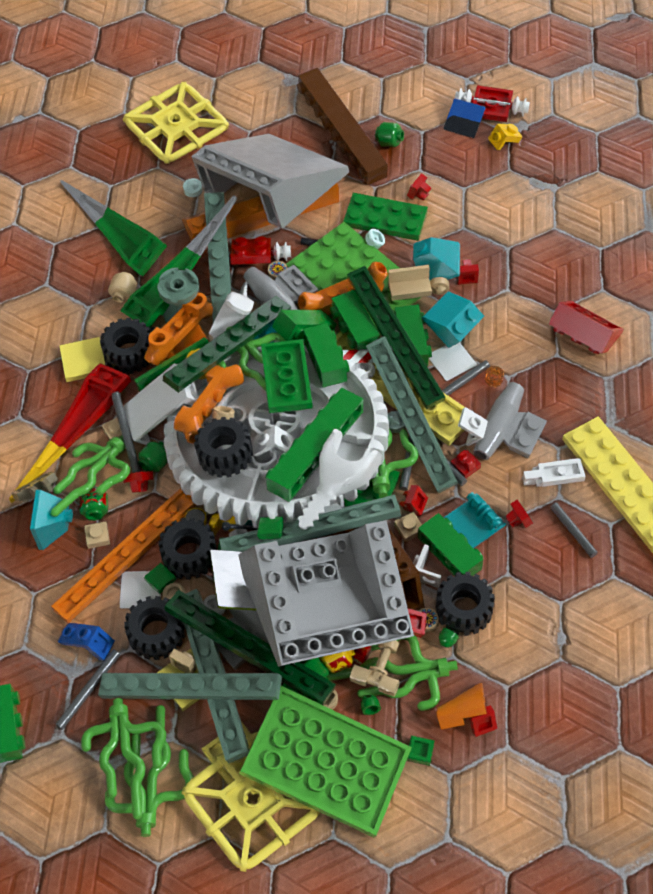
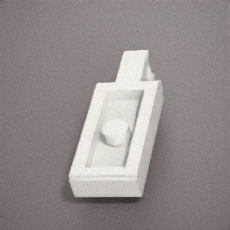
M579 458L540 463L537 467H533L531 471H524L522 476L524 486L536 484L537 487L585 481L586 478L581 459Z

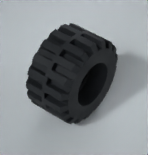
M121 318L116 323L114 321L111 322L110 327L106 326L104 329L105 333L101 334L100 345L105 362L109 367L117 371L120 370L124 374L125 372L133 374V371L137 370L139 372L142 371V367L146 368L149 366L144 356L149 346L148 336L151 331L144 322L140 323L138 319L131 320V318H126V320H122ZM128 343L135 344L130 348H120L121 346Z
M221 417L220 420L215 418L212 419L211 423L206 422L204 428L200 427L198 434L195 435L194 445L199 464L211 476L217 474V477L222 478L223 475H226L228 478L232 477L231 474L234 473L238 475L241 473L240 470H245L248 467L247 464H250L252 461L253 447L250 433L246 425L243 426V422L240 420L236 422L235 418L231 417L230 419ZM232 445L227 449L217 450L220 446Z
M181 518L180 522L175 520L172 522L171 527L167 525L164 528L165 533L162 532L160 535L159 551L164 566L172 574L176 573V577L179 579L185 576L186 580H191L192 576H195L197 579L200 578L201 573L207 574L209 572L208 567L213 568L211 550H217L213 531H211L208 525L204 526V522L201 520L196 522L195 518H190V520ZM186 543H195L200 546L191 554H180L177 552L178 548Z
M457 572L455 577L450 575L447 577V582L443 580L440 588L437 590L435 609L438 617H440L439 622L441 625L446 624L447 629L455 630L454 633L457 635L460 632H464V636H469L470 632L477 634L479 633V628L484 630L487 623L491 621L495 596L492 594L493 589L491 585L487 586L488 581L486 579L480 580V575L476 573L474 576L470 575L471 572H465V575ZM459 597H468L474 600L478 606L472 610H461L455 607L452 602Z
M148 596L146 601L143 602L140 599L137 601L136 607L134 605L130 607L131 613H127L125 616L124 628L131 648L136 651L137 655H144V658L150 660V657H154V660H159V656H164V659L169 657L168 653L174 649L177 650L176 646L181 647L183 643L182 638H185L184 622L165 611V605L170 600L166 597L164 600H161V596H155V599H151V596ZM153 621L167 623L166 628L159 634L147 635L143 633L144 628Z

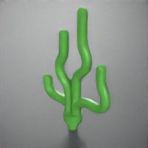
M278 332L267 334L258 339H252L237 350L241 355L239 366L242 373L256 380L265 391L266 383L264 376L247 366L249 353L256 361L263 364L262 354L257 348L261 347V344L272 341H286ZM222 361L218 364V366L225 368L226 363Z
M390 429L388 435V447L392 442V433ZM402 429L399 435L403 448L410 454L409 458L393 461L387 465L384 459L382 465L378 467L376 477L369 480V482L372 481L373 491L378 493L380 498L387 497V492L390 490V472L410 467L418 460V451L410 442L408 432L405 429Z
M122 435L119 438L112 437L105 447L94 443H83L72 451L73 457H79L86 451L97 454L73 464L65 478L53 488L54 494H60L74 481L79 470L91 467L88 470V481L86 484L74 489L51 510L53 517L61 514L78 497L90 492L96 485V474L108 463L121 471L109 477L97 487L96 493L98 495H103L110 487L128 477L130 474L129 465L115 458L125 450Z
M416 636L404 638L410 644L411 653L416 663L397 666L388 660L384 669L394 675L415 674L408 678L404 686L398 688L395 697L379 692L376 686L363 688L357 692L359 698L364 696L370 697V695L401 698L408 695L418 682L428 680L431 697L429 700L419 702L417 707L420 711L434 708L440 700L437 678L450 676L449 671L458 670L456 660L447 662L446 657L428 660L422 656ZM379 644L373 645L371 651L380 650ZM379 657L366 660L360 667L369 670L370 666L376 665ZM353 667L344 669L336 674L329 672L327 678L329 681L349 678Z
M116 698L113 700V705L109 708L110 722L88 728L82 736L81 748L85 752L91 749L92 737L111 732L109 742L100 753L99 764L101 770L106 775L107 795L109 798H115L117 795L116 774L114 768L109 763V756L120 741L123 757L134 764L136 768L131 780V802L133 818L139 820L142 817L140 787L145 776V764L138 755L131 751L130 733L156 732L157 737L152 746V763L154 768L159 769L162 766V748L166 741V731L160 723L155 721L141 724L130 723L128 707L123 704L121 698Z
M158 705L156 707L155 722L160 723L165 728V707ZM132 734L131 751L140 757L141 736L140 734ZM165 741L162 748L161 768L156 769L152 766L148 773L147 796L142 784L140 787L142 817L136 820V827L141 828L142 837L151 836V828L156 826V811L161 803L185 799L184 795H182V790L166 791L157 794V776L168 765L171 757V750L167 741ZM182 749L179 752V769L185 780V787L194 776L189 769V753L186 749ZM127 761L123 774L126 783L131 788L135 766ZM106 790L105 804L110 811L118 814L132 813V803H116L115 798L108 797Z

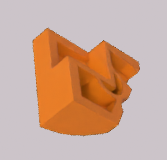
M482 683L473 686L437 708V718L441 730L465 725L464 718L487 714Z

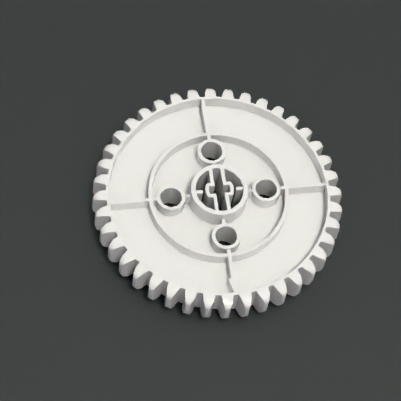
M305 345L313 409L269 413L267 392L256 380L244 374L243 384L228 388L222 400L216 404V406L230 407L235 411L234 418L236 422L240 420L243 422V426L246 425L253 447V438L274 425L291 434L293 441L295 438H299L304 432L306 425L312 423L318 411L328 404L332 394H336L342 387L364 398L363 413L343 436L337 455L344 460L357 461L365 458L372 451L377 450L382 455L380 465H382L385 459L384 452L388 448L389 421L387 407L383 404V396L380 391H377V385L374 380L368 379V374L364 369L356 370V363L347 360L351 363L349 364L350 372L347 373V382L322 388ZM258 347V351L262 354L261 347ZM236 351L223 360L226 363V367L235 364L239 365L241 355ZM249 353L248 368L258 371L265 378L263 364L256 361ZM197 379L194 381L200 396L208 385L207 379ZM185 403L183 404L184 406H187V407H189V408L192 407V406L187 405V404H185ZM183 405L166 418L164 447L169 468L172 470L175 481L180 483L182 491L186 495H191L192 501L196 505L204 504L207 513L213 514L218 511L220 519L224 521L234 516L236 524L241 526L247 520H252L253 528L259 527L260 517H269L270 519L283 517V521L293 522L294 518L304 515L303 509L308 508L307 502L313 500L311 495L317 493L316 487L319 486L320 482L319 467L293 499L288 502L269 492L265 479L268 470L276 466L284 451L275 446L258 457L251 456V463L247 464L248 467L245 470L241 469V473L238 475L234 473L231 474L232 477L228 478L226 475H223L222 478L217 477V474L211 476L208 471L205 472L202 466H200L195 445L187 442L184 433L174 429L175 417ZM212 414L203 422V428L206 422L211 423L212 419H214ZM281 436L282 443L288 447L287 440ZM223 445L218 447L217 450L227 449L232 445ZM378 469L375 471L371 479L376 477ZM369 481L357 489L360 491L366 490L369 486ZM357 489L336 497V501H331L330 505L337 503L341 508H344V498L348 501H354L358 498Z

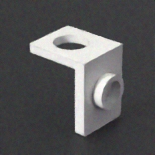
M465 407L462 409L458 426L469 433L466 445L470 446L484 438L488 421Z
M274 425L253 438V455L258 457L275 446L287 452L293 443V436ZM281 436L287 440L288 447L282 443Z
M424 545L421 554L415 556L413 564L419 571L422 583L439 588L441 575L423 569L429 552V546ZM425 576H429L433 578L435 581L429 580Z

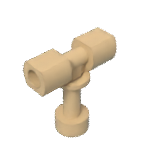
M395 640L379 644L378 647L382 650L376 665L370 666L369 670L354 665L349 677L350 681L365 687L367 683L378 687L379 692L395 697L399 687V680L388 677V673L384 668L390 653H396L399 642Z

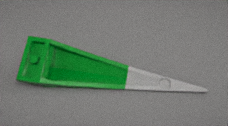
M60 180V183L88 214L123 260L139 275L144 277L166 249L167 245L148 230Z
M235 195L232 196L207 226L173 260L131 294L120 311L132 320L138 319L140 323L144 322L146 327L150 329L159 315H163L170 305L159 296L157 285L160 276L171 268H178V270L184 271L186 268L192 271L233 207L237 197Z

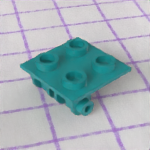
M471 492L466 497L468 499L467 502L444 518H448L451 521L453 528L458 533H462L474 549L505 527L506 523L479 494Z

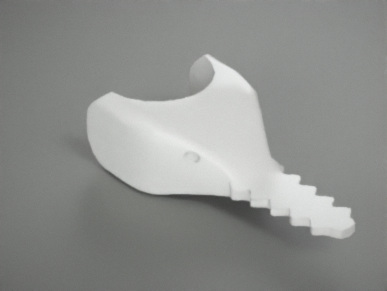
M244 282L240 293L231 292L227 295L209 332L210 341L225 332L228 327H232L250 314L254 301L247 297V282Z
M334 429L324 443L319 457L320 482L319 486L316 487L317 493L311 495L313 500L307 502L308 508L303 509L304 515L298 517L299 528L305 530L308 527H313V521L319 520V514L325 513L324 508L331 507V501H336V497L365 485L378 469L382 459L381 453L374 450L365 458L357 461L342 459L337 455L342 441V432Z

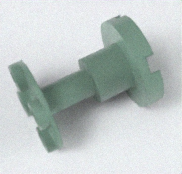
M171 268L165 271L159 278L157 285L159 296L164 302L170 304L163 314L166 323L183 307V304L191 302L197 296L199 291L198 278L189 269L185 268L184 271L178 270V268Z

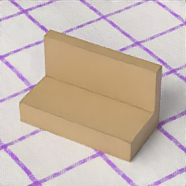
M429 265L388 270V286L391 301L432 296Z

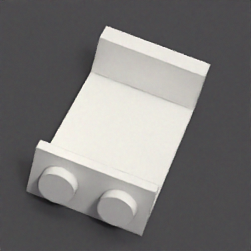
M174 363L123 406L133 441L147 445L150 442L148 432L185 403L193 406L199 398L194 382L178 393L162 381L163 375L178 364Z

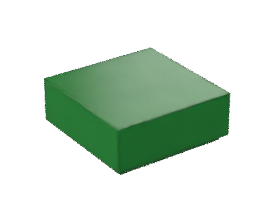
M260 517L258 538L281 539L284 524L283 517H275L274 519Z
M159 563L144 576V580L156 592L161 594L167 585L176 581V577L164 565Z
M411 735L409 746L412 748L406 761L430 766L435 740Z

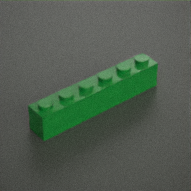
M342 387L336 394H332L328 404L318 411L312 423L306 425L302 435L294 439L291 448L280 456L276 466L268 470L265 476L267 490L290 502L319 467V457L323 445L332 431L338 429L342 432L343 438L361 416L364 398Z

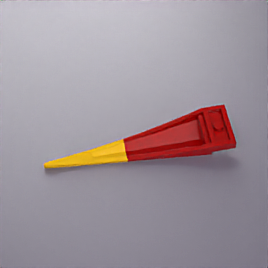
M101 363L89 373L55 434L15 490L40 477L113 405L111 394L115 392L121 393L131 382L129 375ZM12 495L9 497L11 503L15 501Z

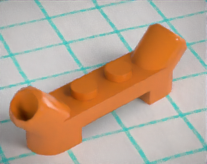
M372 262L368 267V271L380 291L384 289L383 281L388 276L387 269L381 262ZM346 279L316 293L302 292L298 297V306L300 310H322L327 315H330L332 298L354 289L349 280Z
M198 292L197 296L191 302L183 304V307L161 329L156 327L149 334V346L144 356L147 362L156 366L163 363L168 353L202 319H208L212 316L213 306L207 301L203 293Z
M235 364L225 368L216 365L206 374L208 385L191 408L183 405L174 420V429L184 433L188 443L194 444V438L198 434L199 428H203V422L206 418L210 417L213 408L222 400L226 390L243 384L244 377L239 365Z

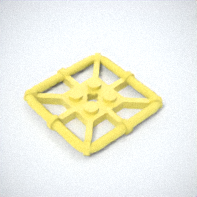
M181 82V84H177L157 96L150 97L149 101L126 113L123 117V121L140 139V143L147 146L165 164H170V162L181 158L194 149H200L203 144L222 134L229 126L226 119L211 105L212 103L208 99L203 98L187 82ZM179 92L177 101L167 107L162 103V101ZM186 92L198 102L190 108L183 103ZM153 106L160 110L153 115L141 114ZM204 110L215 119L198 118L195 114ZM134 122L152 123L155 128L144 133ZM198 127L215 128L200 138L192 132ZM161 134L168 139L165 154L151 141ZM185 135L191 141L188 145L172 153L174 141Z
M258 732L246 737L249 747L253 745ZM222 753L217 756L215 762L193 777L186 784V787L182 788V795H184L188 806L207 829L205 831L209 837H213L231 863L243 872L257 866L282 845L286 846L289 844V840L314 821L320 814V812L302 803L284 798L281 793L243 775L240 776L234 767L225 760ZM221 768H224L234 780L223 790L197 788ZM250 793L253 796L258 794V803L255 805L253 803L248 804L247 795ZM195 796L221 799L230 811L214 823ZM283 807L310 810L284 832L271 817ZM234 818L245 830L242 857L237 854L220 831L223 826ZM266 821L277 837L248 859L251 833Z

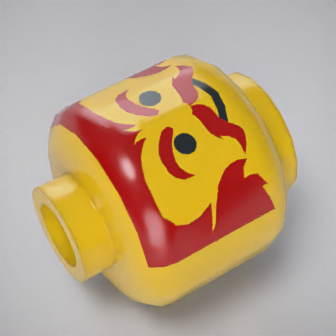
M354 650L319 657V659L328 671L336 674L352 665V656L355 653Z

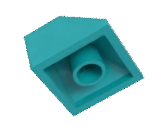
M433 237L414 243L413 261L415 266L429 265V280L436 277H443L449 280L460 276V243Z
M36 490L30 526L31 533L39 550H44L67 532L69 522L73 520V511L69 509V506L57 517H53L51 510L62 499L42 490Z

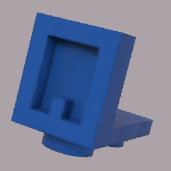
M68 623L63 629L58 642L61 645L83 647L98 660H105L115 640L99 626Z

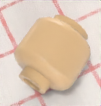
M128 272L117 273L111 280L108 292L116 302H126L131 294L135 292L137 282L133 275Z

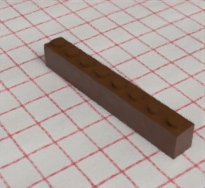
M315 68L298 75L297 89L299 93L305 96L307 104L312 106L316 117L321 119L323 127L329 130L332 140L338 143L342 154L348 157L350 165L355 167L359 178L363 179L367 185L387 178L388 164L321 71Z

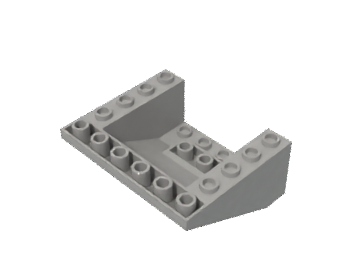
M271 134L205 145L191 156L205 193H225L237 182L259 192L268 222L280 228L288 225V223L349 173L347 165Z
M387 520L365 524L349 533L278 546L277 541L257 544L238 554L243 579L256 606V612L278 666L414 636Z

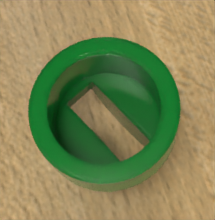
M443 628L439 634V642L446 648L452 647L459 638L456 633L447 628Z
M370 695L368 698L364 696L361 700V709L364 715H374L381 710L376 696Z

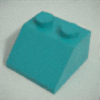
M448 291L422 319L443 343L450 348L459 343L480 322L484 315L472 301Z

